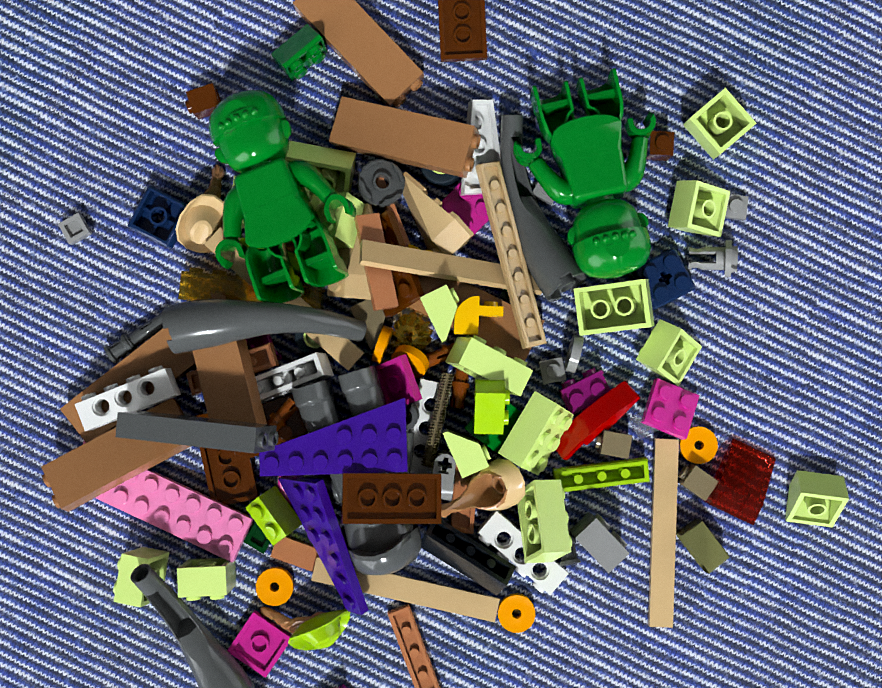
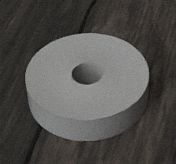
M573 334L566 355L564 371L575 373L582 352L583 336Z

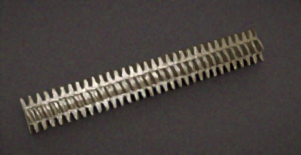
M445 372L441 374L442 379L440 381L442 382L439 383L441 388H438L440 391H437L439 393L437 396L439 397H436L438 400H435L436 405H434L435 408L433 409L435 414H432L434 417H431L433 419L431 422L433 423H430L432 425L429 426L431 428L429 429L430 432H428L430 435H427L429 436L428 440H426L428 443H425L427 445L425 448L427 449H424L426 452H423L425 454L423 457L425 458H422L424 461H421L423 463L421 464L422 466L433 468L439 436H441L440 430H442L445 410H447L446 404L449 401L447 398H449L448 395H450L449 392H451V384L453 383L452 378H454L453 374Z

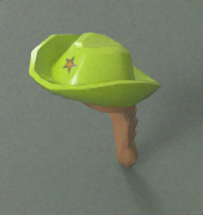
M262 606L260 608L262 616L274 620L283 629L292 633L288 644L295 649L303 651L324 649L333 645L347 627L350 619V612L347 609L317 612L311 616L290 619L270 607Z

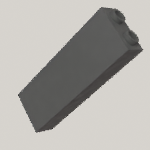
M149 411L118 412L115 437L246 453L273 451L278 443L277 425Z

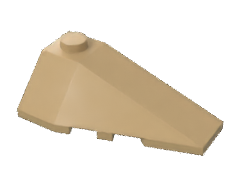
M405 171L403 173L405 178L403 196L427 249L437 253L456 255L463 249L474 233L453 211L447 213L442 208V202L438 198L431 199L426 188Z
M365 204L362 215L373 214L372 204ZM357 234L354 248H337L339 256L345 262L349 276L342 281L328 285L327 296L371 300L364 265H360V244Z

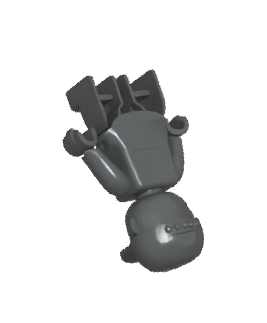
M376 366L338 376L341 390L346 396L351 417L386 405ZM330 380L291 390L295 405L299 408L302 421L308 433L341 422ZM414 403L409 408L412 414V421L407 423L408 472H387L385 474L410 473L414 432H411V429L417 424L420 416L419 409ZM327 474L302 475L305 478L323 479L331 503L342 504V474H330V476ZM344 524L341 528L352 564L357 571L364 575H388L397 572L416 560L421 550V533L417 524Z

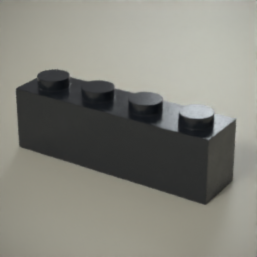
M442 519L441 524H429L421 537L422 549L495 595H498L507 586L516 568L510 562Z

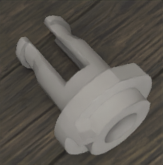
M726 240L725 247H689V255H716V262H689V270H692V268L725 270V277H731L732 272H737L738 246H732V240Z

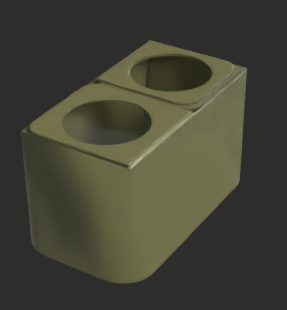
M695 518L676 532L677 537L698 565L708 574L730 558L709 528L700 519Z

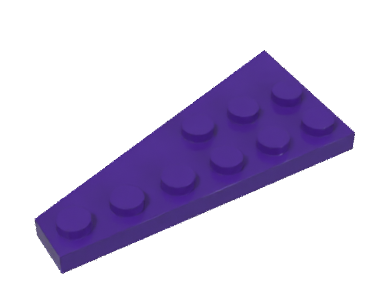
M406 398L276 445L273 451L260 452V476L408 472Z
M294 475L281 476L278 479L307 532L309 540L312 542L336 587L344 607L349 612L363 615L369 609L324 480Z

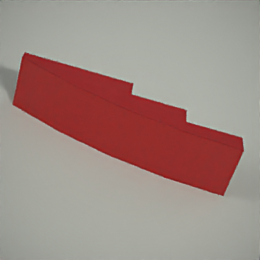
M624 380L572 420L569 429L564 431L561 436L560 444L556 451L562 459L568 460L583 444L589 445L604 429L609 430L641 397Z

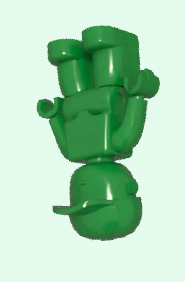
M616 68L610 70L606 83L595 89L586 90L583 77L578 78L576 92L585 116L577 119L574 117V107L567 80L563 81L561 92L558 95L545 100L539 99L537 87L534 85L530 94L533 113L537 118L539 129L545 141L550 145L552 156L559 168L561 177L543 158L540 159L542 152L540 138L534 141V153H525L522 150V144L515 141L513 154L516 161L522 166L529 167L543 190L556 203L570 205L574 209L581 208L574 218L572 228L568 231L567 240L569 244L574 245L572 248L574 259L583 273L589 277L611 279L636 271L646 263L650 256L651 242L647 230L649 222L643 213H638L633 205L621 198L624 193L636 188L644 176L648 138L656 125L654 114L650 111L643 121L645 129L636 128L633 118L627 119L625 128L632 140L629 154L624 164L621 148L623 98Z
M248 90L234 93L224 98L215 106L211 113L208 125L209 134L213 144L219 147L215 150L217 160L223 164H228L233 170L241 174L235 177V186L227 192L224 199V240L219 242L215 250L218 262L226 269L232 268L234 262L231 255L237 249L239 257L245 259L255 295L262 302L286 303L301 297L305 293L301 279L294 273L285 243L293 241L296 248L294 252L305 283L314 287H324L347 278L349 273L345 262L339 256L327 227L320 222L319 215L310 203L304 187L325 203L324 214L327 221L331 224L337 222L334 212L340 206H344L346 214L355 217L356 208L354 204L342 195H339L312 164L306 161L295 160L287 162L285 160L289 150L288 138L292 131L291 124L286 121L284 110L273 95L262 90ZM243 219L245 226V243L249 246L248 249L245 245L239 242V240L242 239Z

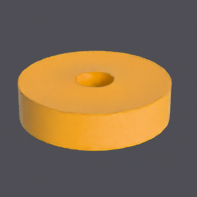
M383 326L371 361L381 364L390 342L393 328Z
M410 345L398 346L392 354L391 360L406 354L414 377H423L429 368V361L426 355Z
M690 427L687 439H679L681 455L687 461L695 464L709 462L715 456L718 449L716 436L705 427ZM696 441L701 442L699 449H696L694 446Z
M270 567L264 570L256 582V593L259 599L270 606L284 604L294 591V579L289 571L282 567ZM274 582L279 585V589L274 590L271 587V584Z
M512 593L500 601L497 610L498 619L506 630L520 633L532 626L535 620V608L527 596L520 593ZM515 609L521 611L519 616H513L512 612Z

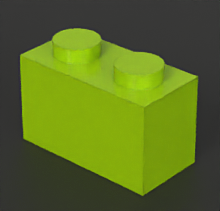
M475 380L474 434H503L504 425L509 423V411L505 410V404H510V390H505V380Z
M276 485L245 507L273 546L302 525L299 517Z

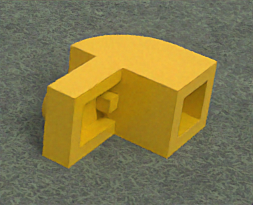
M480 296L466 299L459 305L455 313L454 334L478 335L479 316L503 317L504 306H498V302L484 301V306H479Z

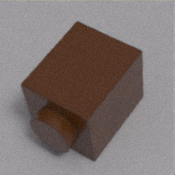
M213 83L186 92L188 100L185 101L189 113H193L198 119L211 116L213 109L221 101L218 89Z
M652 131L648 138L647 160L668 161L674 152V132Z

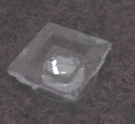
M644 410L628 418L640 440L658 431L641 423Z

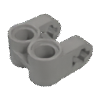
M442 450L436 454L431 474H441V500L451 501L456 463L451 451ZM446 457L449 463L446 465L447 469H442V463L439 461H443Z

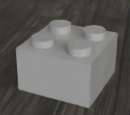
M588 512L570 531L592 557L610 573L630 554L625 549L628 544L614 530L611 533L608 531L611 526L598 513L594 516Z

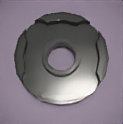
M376 159L370 161L362 168L358 176L357 186L360 195L366 202L373 206L386 207L400 199L405 187V178L403 172L393 162ZM376 178H384L387 181V187L379 188L375 183Z

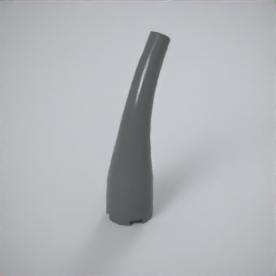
M501 115V169L527 268L538 288L549 302H554L562 298L560 293L569 289L573 292L587 277L577 266L572 251L541 210L529 183L526 167L520 165L513 154L515 141L522 144L523 150V115Z
M203 299L167 305L168 307L163 308L162 313L163 329L168 328L172 340H167V344L175 354L216 347L252 337L280 333L322 334L360 342L367 330L365 321L327 310L274 302Z
M141 564L133 570L130 576L131 581L145 595L172 632L199 688H256L237 660L212 635L184 601L178 598L177 593L148 564Z

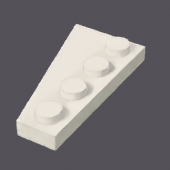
M471 100L468 102L467 124L477 128L479 135H481V141L478 149L474 150L472 157L474 158V166L472 171L468 172L467 178H462L460 196L482 194L475 168L476 165L500 161L501 165L493 100Z

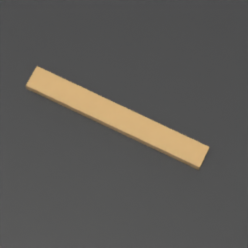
M500 161L478 164L475 168L522 349L546 344L547 341Z
M220 227L204 244L214 254L219 242L224 240L223 229ZM236 249L231 255L234 262L231 269L252 286L245 259L239 257ZM301 297L284 303L311 307ZM306 333L348 371L364 354L349 339Z
M363 239L360 243V265L507 290L499 263ZM528 270L534 294L541 295V290Z
M654 438L648 607L649 627L673 628L679 439Z
M317 557L311 581L334 586L320 557ZM355 569L359 584L364 593L495 622L500 598L393 573L388 575H364Z

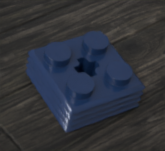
M150 185L131 217L128 227L172 249L177 241L176 225L180 214L187 204ZM164 213L165 219L159 222V219L156 218L157 215Z
M671 248L646 261L643 266L632 272L636 280L649 279L652 310L658 309L696 288L676 248ZM660 273L668 276V279L666 280L667 284L665 282H659V279L661 278Z

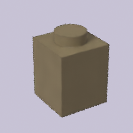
M603 430L595 438L594 447L597 448V452L600 454L628 459L632 435Z
M691 463L688 466L685 465L678 474V483L704 501L707 500L719 483L715 478Z

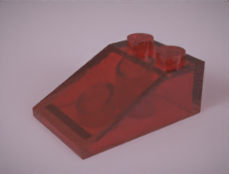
M732 438L714 477L719 483L704 502L754 525L764 504L776 458Z

